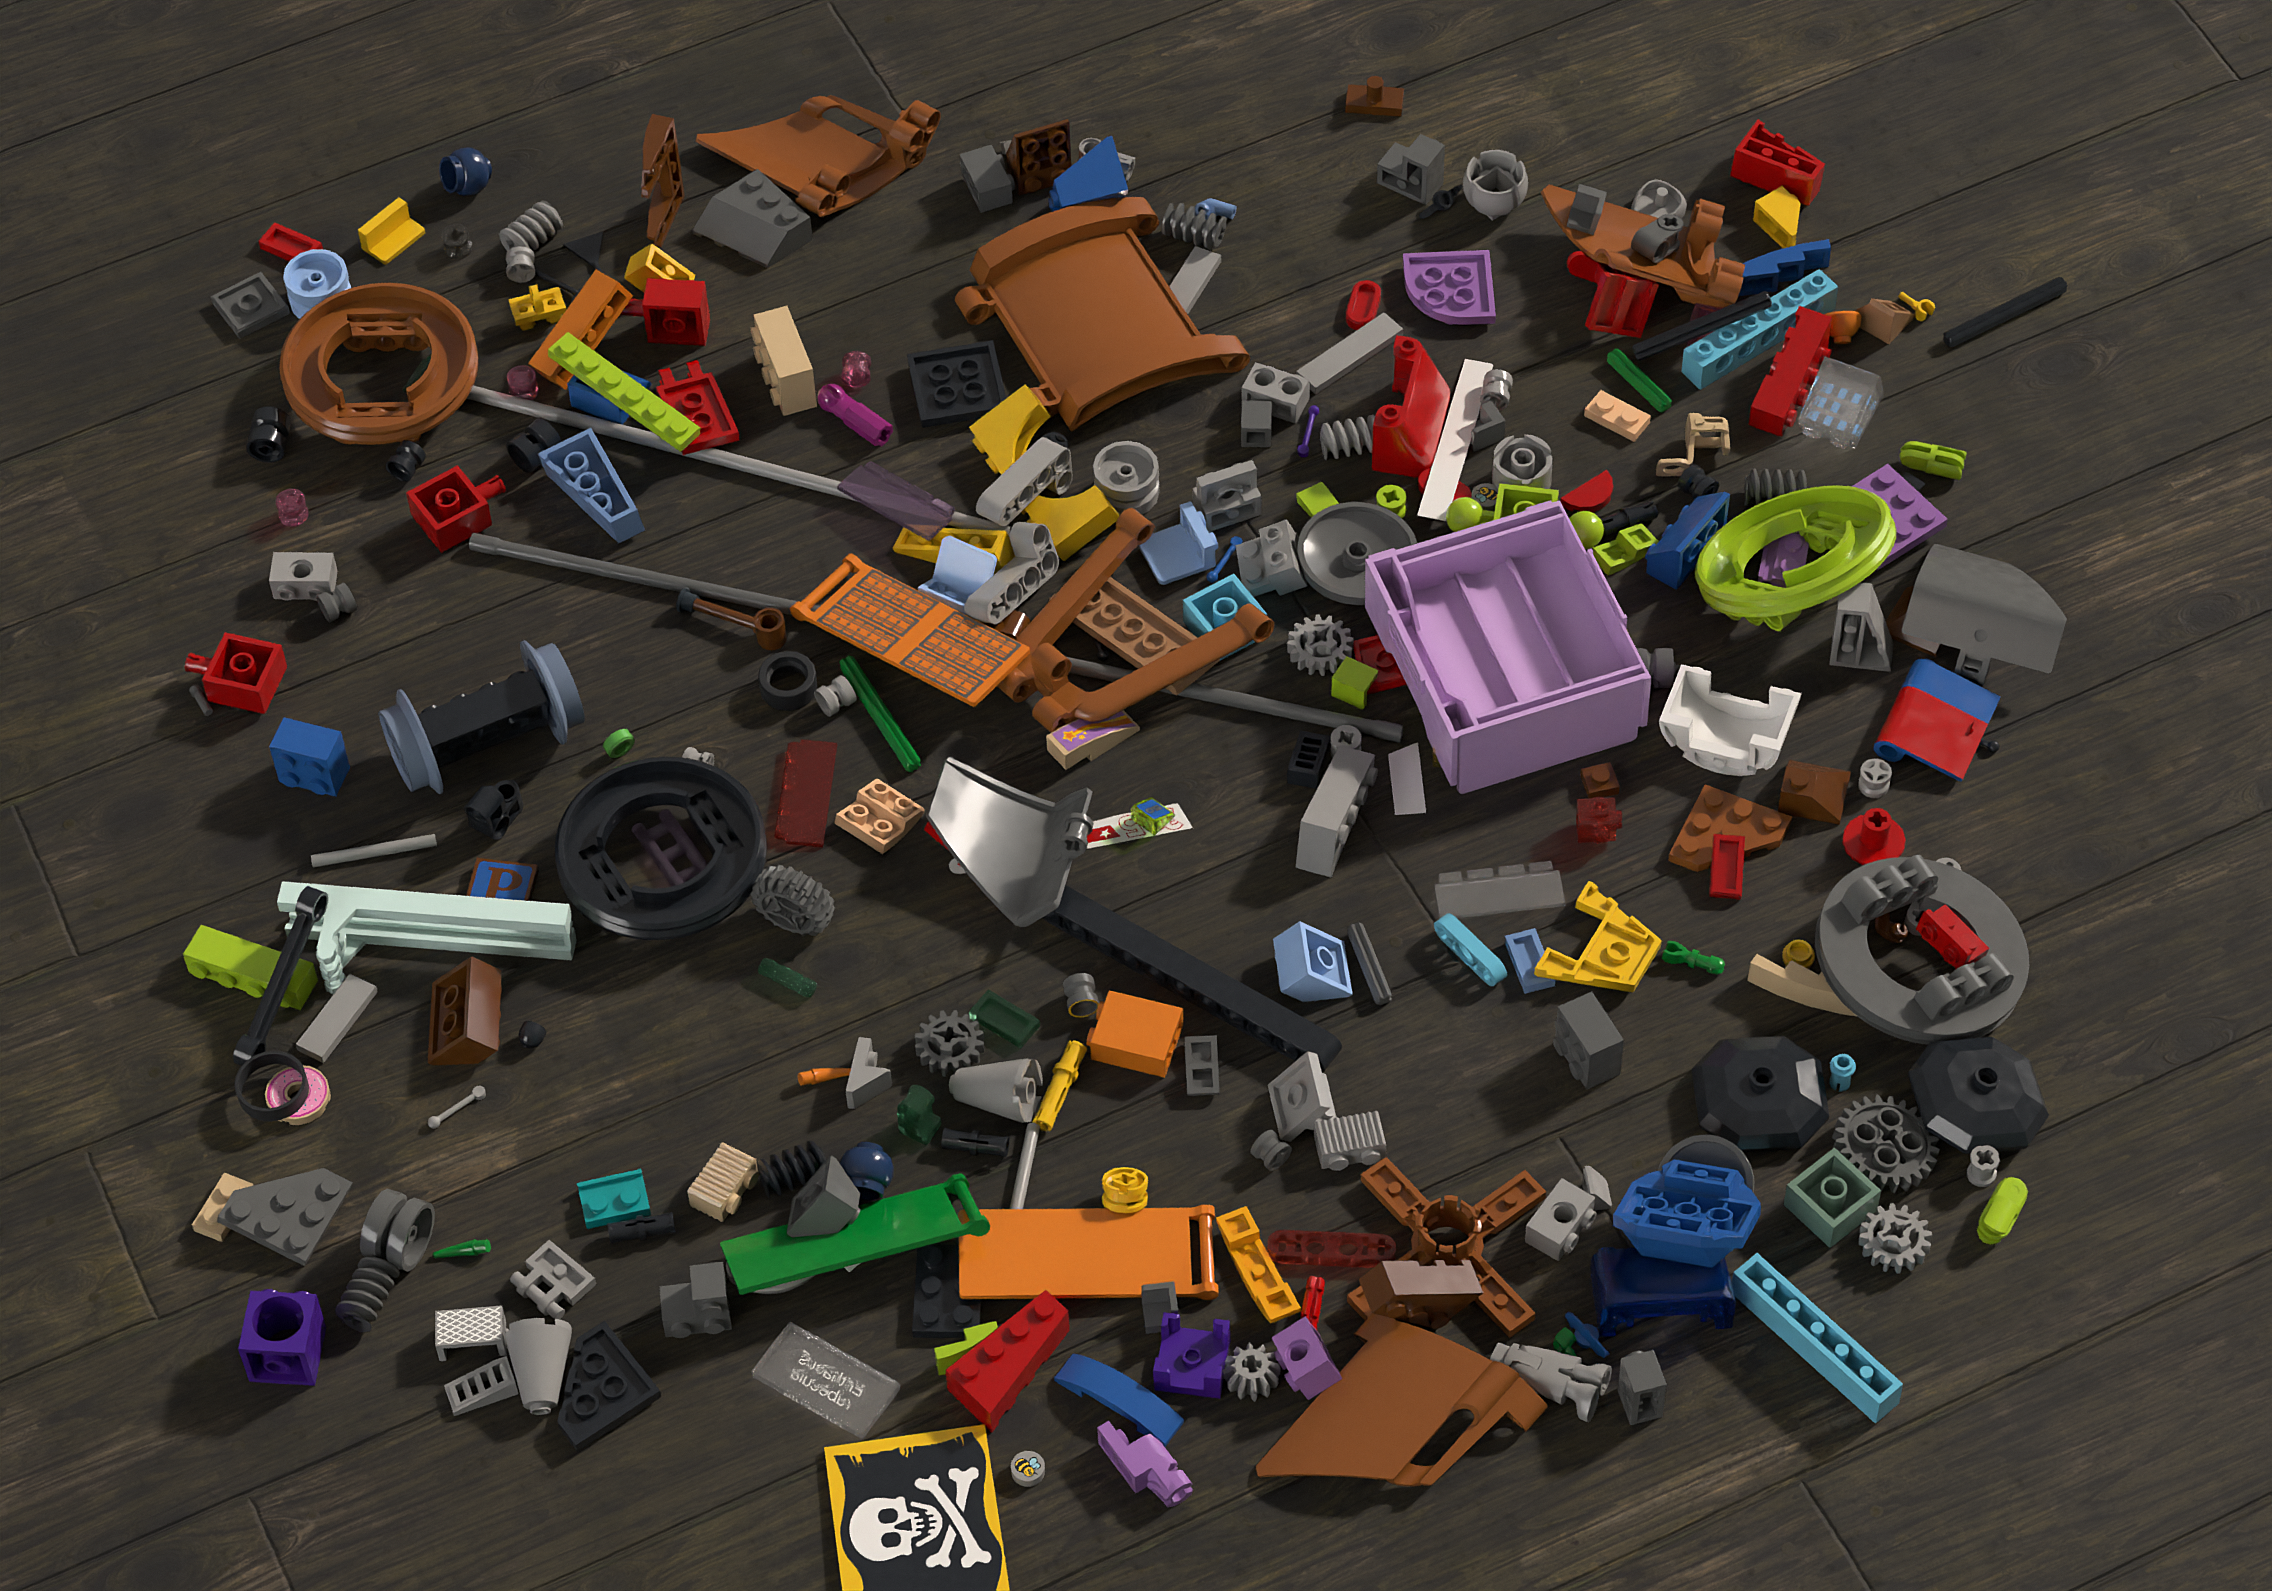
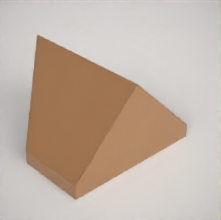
M1872 298L1869 304L1854 310L1862 315L1859 328L1887 344H1890L1915 316L1912 312L1892 301Z

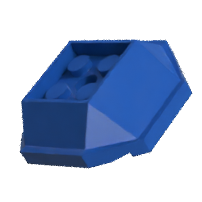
M1672 1160L1664 1164L1662 1170L1648 1173L1631 1183L1613 1214V1226L1625 1233L1642 1256L1712 1268L1734 1248L1744 1247L1761 1215V1203L1753 1191L1744 1184V1178L1738 1170Z

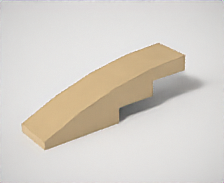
M1758 954L1750 962L1747 981L1776 995L1810 1007L1857 1016L1836 996L1822 972L1818 975L1792 960L1784 969Z

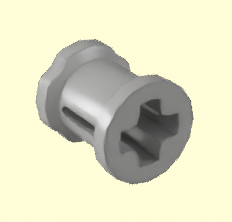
M1988 1145L1977 1146L1970 1154L1971 1163L1967 1169V1177L1973 1185L1987 1187L1993 1184L1996 1179V1169L2000 1162L1999 1153Z

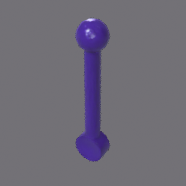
M1315 405L1308 408L1309 419L1302 445L1298 446V455L1300 457H1307L1309 455L1308 443L1315 416L1319 414V408Z

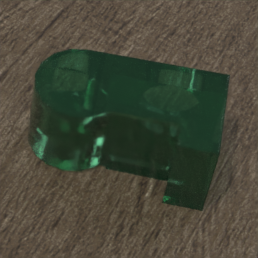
M910 1086L907 1097L897 1106L899 1133L927 1146L942 1122L941 1117L933 1114L934 1096L922 1086Z

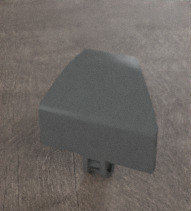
M1934 544L1917 576L1902 632L1961 649L1954 673L1963 678L1977 681V685L1984 686L1991 658L2051 673L2067 618L2050 595L2036 581L2013 565L1944 545ZM1966 667H1970V668H1973V669H1977V670H1979V671L1971 670V669H1968V668H1966Z
M949 757L943 762L926 817L945 846L983 893L1016 926L1027 927L1058 908L1072 860L1082 855L1087 849L1088 841L1086 838L1092 832L1094 823L1086 813L1093 792L1086 787L1054 803L1011 787Z

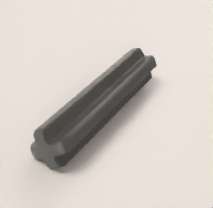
M1360 922L1350 924L1347 927V934L1374 1001L1378 1005L1389 1003L1392 999V993L1365 927Z

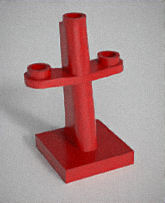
M1582 251L1570 254L1567 260L1569 272L1574 276L1597 283L1598 285L1585 326L1589 330L1641 338L1659 284L1656 281L1640 278V276L1611 268L1608 264L1595 261Z

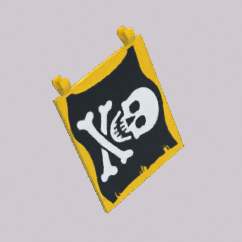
M985 1424L824 1447L842 1591H1010Z

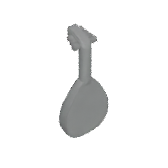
M1655 179L1645 183L1637 191L1631 210L1657 218L1664 214H1673L1682 218L1685 215L1687 203L1681 192L1665 181Z

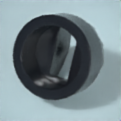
M524 1021L519 1030V1040L524 1047L533 1049L543 1042L547 1031L535 1022Z

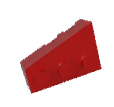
M1758 119L1735 149L1730 176L1769 192L1783 186L1790 194H1794L1800 203L1809 206L1820 191L1825 163L1799 146L1793 148L1784 142L1785 137L1780 133L1772 134L1764 128L1765 123Z

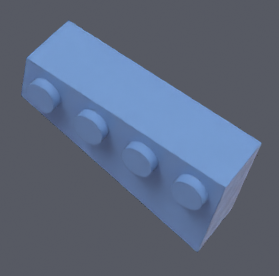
M591 428L538 453L546 475L615 541L620 543L645 531L636 506Z

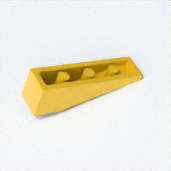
M904 526L893 546V550L896 553L936 563L942 539L946 536H952L995 555L997 563L994 575L1015 557L1007 532L999 530Z

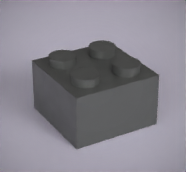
M1589 992L1558 1006L1557 1021H1555L1556 1034L1553 1043L1557 1053L1560 1056L1564 1055L1569 1062V1068L1573 1077L1577 1081L1581 1080L1587 1090L1621 1074L1624 1039L1594 994Z

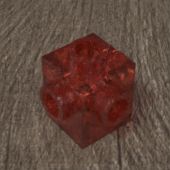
M1594 797L1591 799H1577L1576 828L1578 843H1606L1616 840V830L1622 829V811L1616 810L1615 798Z

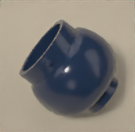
M466 147L453 151L450 156L443 157L439 165V174L443 187L447 192H457L460 195L469 196L484 190L488 180L491 178L492 167L490 161L480 151Z
M860 1142L857 1144V1147L847 1150L839 1162L859 1191V1200L876 1201L883 1198L884 1190L892 1181L894 1167L890 1156L883 1152L882 1146L871 1142Z

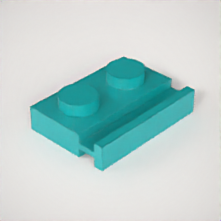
M641 1169L577 1183L587 1229L604 1226L607 1223L635 1219L636 1215L643 1214V1217L651 1215Z

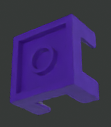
M1164 1312L1161 1324L1162 1340L1159 1357L1155 1358L1153 1370L1154 1390L1221 1399L1224 1381L1223 1370L1226 1367L1225 1360L1228 1356L1230 1345V1321L1214 1319L1213 1332L1181 1328L1179 1314Z

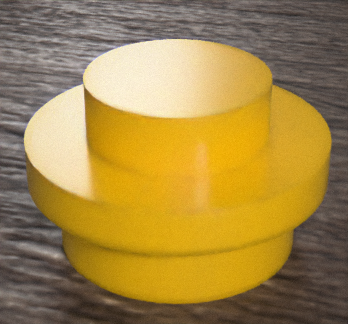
M1793 940L1785 946L1782 958L1786 966L1792 960L1808 969L1814 962L1815 953L1808 942Z

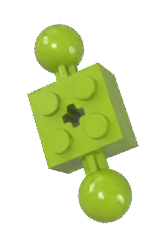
M1499 483L1495 511L1483 510L1476 500L1469 497H1461L1454 500L1448 506L1446 522L1453 532H1457L1523 512L1525 508L1550 500L1552 503L1558 501L1559 490ZM1580 511L1569 518L1585 549L1593 548L1601 541L1604 526L1596 514L1590 511Z

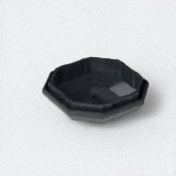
M1786 1036L1721 1039L1692 1068L1699 1127L1710 1135L1719 1136L1732 1142L1743 1153L1801 1149L1829 1120L1830 1115L1821 1061ZM1762 1080V1081H1765L1766 1084H1761V1083H1758L1757 1081Z
M1994 1037L1930 1042L1908 1072L1925 1129L1964 1154H1970L1977 1146L1986 1145L1993 1147L1997 1151L2026 1149L2049 1117L2031 1061Z

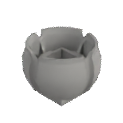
M1489 150L1481 152L1479 159L1475 157L1471 159L1463 176V191L1467 201L1478 212L1487 215L1492 221L1519 207L1528 190V176L1523 162H1517L1516 155L1507 151ZM1497 188L1501 192H1491V190Z

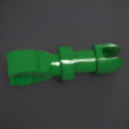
M1667 941L1666 949L1663 950L1662 960L1667 963H1687L1689 968L1695 969L1697 966L1707 969L1706 972L1716 975L1724 971L1725 962L1723 959L1713 955L1711 957L1701 955L1700 951L1693 949L1692 952L1688 951L1687 948L1678 942Z

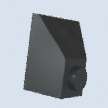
M830 1156L792 1199L787 1228L789 1236L801 1237L838 1233L846 1224L851 1225L860 1213V1208H858L860 1193L840 1163L833 1156Z

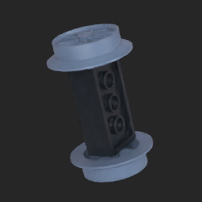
M521 641L520 650L526 672L517 671L504 681L487 683L480 687L479 691L469 695L465 693L459 694L446 704L441 706L432 705L425 708L418 715L402 689L397 690L396 705L380 710L378 714L394 762L411 792L429 785L438 794L443 793V783L438 768L545 725H549L553 735L560 744L567 743L568 729L583 724L585 722V715L574 680L555 644L550 643L534 649L527 641Z

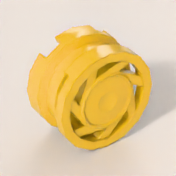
M1121 1167L1107 1171L1102 1178V1188L1105 1191L1102 1195V1204L1105 1208L1117 1213H1132L1142 1210L1147 1205L1148 1193L1146 1192L1148 1177L1144 1172L1134 1168Z

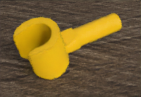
M1904 292L1898 295V298L1915 310V318L1918 321H1924L1927 313L1929 315L1933 314L1935 305L1932 301L1923 299L1918 302Z

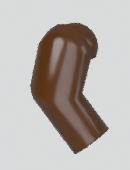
M1890 912L1875 918V931L1890 943H1901L1908 934L1907 927L1904 924L1900 926L1899 922L1893 923L1890 921Z

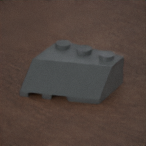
M756 169L713 196L692 230L694 235L700 238L704 235L714 240V244L722 248L728 246L738 251L739 256L767 269L813 240L810 216L759 169Z

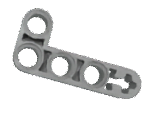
M1045 437L1037 440L982 493L976 505L977 514L1001 526H1006L1045 488L1059 495L1065 493L1071 484L1073 476L1070 450Z
M1017 522L1012 526L1010 542L1015 557L968 597L964 607L965 615L982 623L998 624L1057 572L1059 559L1050 531L1045 524Z

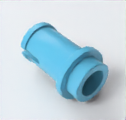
M1839 1054L1832 1058L1830 1062L1832 1074L1829 1084L1833 1090L1837 1089V1083L1840 1084L1839 1092L1846 1091L1850 1087L1851 1075L1855 1072L1856 1064L1849 1055Z

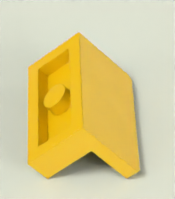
M398 197L359 228L358 234L361 248L384 265H387L425 234V228L410 218L407 202Z

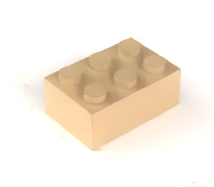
M788 306L754 314L755 327L751 328V334L757 346L753 347L757 363H763L764 367L761 370L765 384H771L772 386L770 394L774 406H780L783 416L817 407L813 368Z

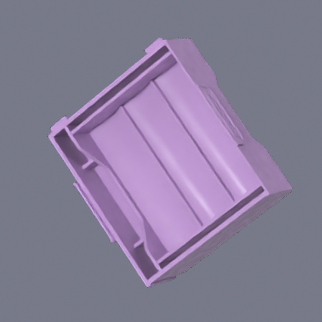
M1550 500L1530 506L1520 513L1398 550L1394 548L1369 555L1368 559H1365V609L1386 652L1393 654L1418 706L1428 740L1450 786L1457 785L1460 794L1631 742L1637 738L1638 727L1647 726L1651 676L1626 630L1627 616L1623 613L1593 555L1592 548L1586 552L1560 500L1553 503Z

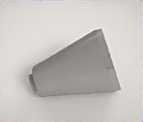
M1029 1058L960 1068L956 1071L955 1075L953 1074L950 1077L949 1091L953 1094L956 1101L1021 1123L1032 1122L1041 1103V1096H1036L1037 1085L1042 1086L1041 1068L1037 1060Z
M544 1318L524 1319L509 1324V1329L506 1327L504 1329V1336L523 1407L529 1409L530 1413L534 1415L548 1414L558 1403L572 1334L571 1325L563 1320L555 1319V1325L545 1324Z

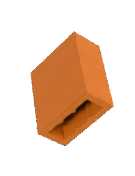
M1109 990L1105 1002L1100 1001L1098 1005L1096 1028L1091 1027L1087 1036L1086 1045L1091 1048V1060L1165 1078L1183 1028V1008Z

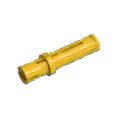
M1068 1041L1060 1062L1056 1063L1053 1068L1054 1075L1032 1121V1123L1038 1124L1042 1131L1052 1130L1072 1082L1077 1080L1079 1065L1087 1051L1085 1045L1078 1041Z

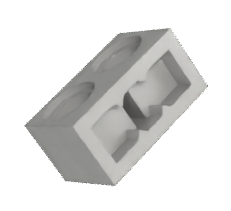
M1256 362L1242 386V401H1272V416L1295 424L1310 399L1309 379Z

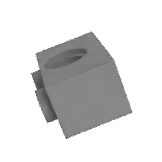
M273 552L269 577L273 598L282 600L311 599L317 601V595L323 592L331 594L336 586L338 572L334 554Z
M1561 1178L1526 1225L1525 1242L1559 1261L1565 1252L1570 1253L1575 1248L1581 1230L1583 1228L1588 1229L1594 1222L1597 1214L1594 1211L1595 1197ZM1563 1219V1220H1567V1221H1569V1222H1568V1223H1560V1222H1558L1557 1220Z

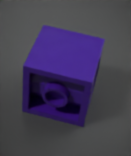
M264 1289L262 1291L250 1290L238 1348L249 1382L315 1386L326 1332V1324L316 1294L306 1291L286 1293L273 1289ZM287 1329L298 1330L288 1339L269 1341L274 1334Z

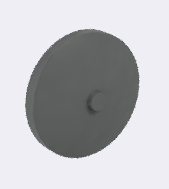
M1346 502L1323 509L1305 524L1298 540L1297 560L1307 583L1323 596L1340 603L1365 605V559H1368L1369 555L1392 548L1398 550L1417 544V541L1408 524L1392 511L1370 503Z

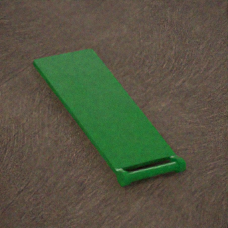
M959 1173L952 1175L946 1182L858 1205L860 1213L851 1225L846 1224L838 1233L791 1237L787 1234L788 1224L722 1241L720 1246L740 1295L964 1235L983 1236L989 1232L990 1224L987 1218L981 1215L969 1191V1182L966 1176ZM946 1193L958 1196L969 1218L967 1223L961 1224Z

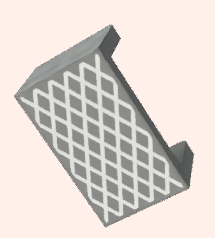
M490 1306L435 1311V1346L439 1361L447 1360V1348L497 1344L499 1356H506V1340L504 1336L506 1319L503 1307Z

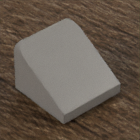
M1585 1166V1169H1583L1582 1187L1583 1191L1595 1197L1594 1211L1610 1209L1612 1202L1606 1179L1591 1166Z

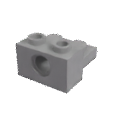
M1252 460L1198 477L1197 487L1192 488L1193 506L1197 512H1202L1208 532L1261 515V494L1257 489V468Z
M1287 519L1259 529L1260 537L1236 545L1241 583L1253 597L1272 590H1276L1281 596L1308 586L1297 560L1299 537Z

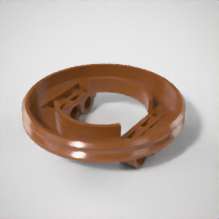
M402 283L361 285L324 299L297 321L284 342L280 356V375L283 389L293 411L305 424L315 431L343 444L376 445L401 442L403 440L418 441L421 434L444 422L463 404L473 388L478 371V352L475 336L463 313L452 302L433 291ZM342 342L348 350L353 352H364L370 348L389 352L404 347L412 351H421L428 346L432 351L429 366L424 374L414 384L406 388L409 402L345 403L342 389L337 387L326 374L329 359Z

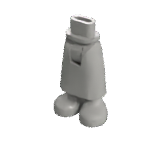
M1498 1343L1490 1357V1360L1501 1362L1517 1371L1520 1375L1519 1377L1536 1393L1561 1405L1565 1403L1567 1397L1574 1400L1578 1417L1586 1422H1590L1593 1418L1599 1395H1604L1612 1373L1611 1366L1606 1364L1587 1366L1581 1364L1582 1359L1580 1357L1533 1346L1522 1345L1519 1348V1344L1513 1343L1511 1347ZM1576 1379H1577V1380H1580V1381H1582V1382H1584V1383H1578V1382H1575V1381H1576Z

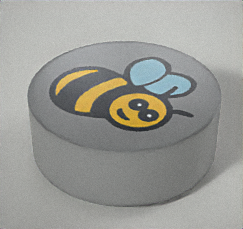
M1480 484L1473 489L1471 498L1476 500L1483 510L1495 511L1498 489L1493 484Z
M1023 1451L1017 1454L1011 1462V1474L1014 1481L1025 1487H1031L1040 1483L1045 1475L1043 1458L1033 1451Z

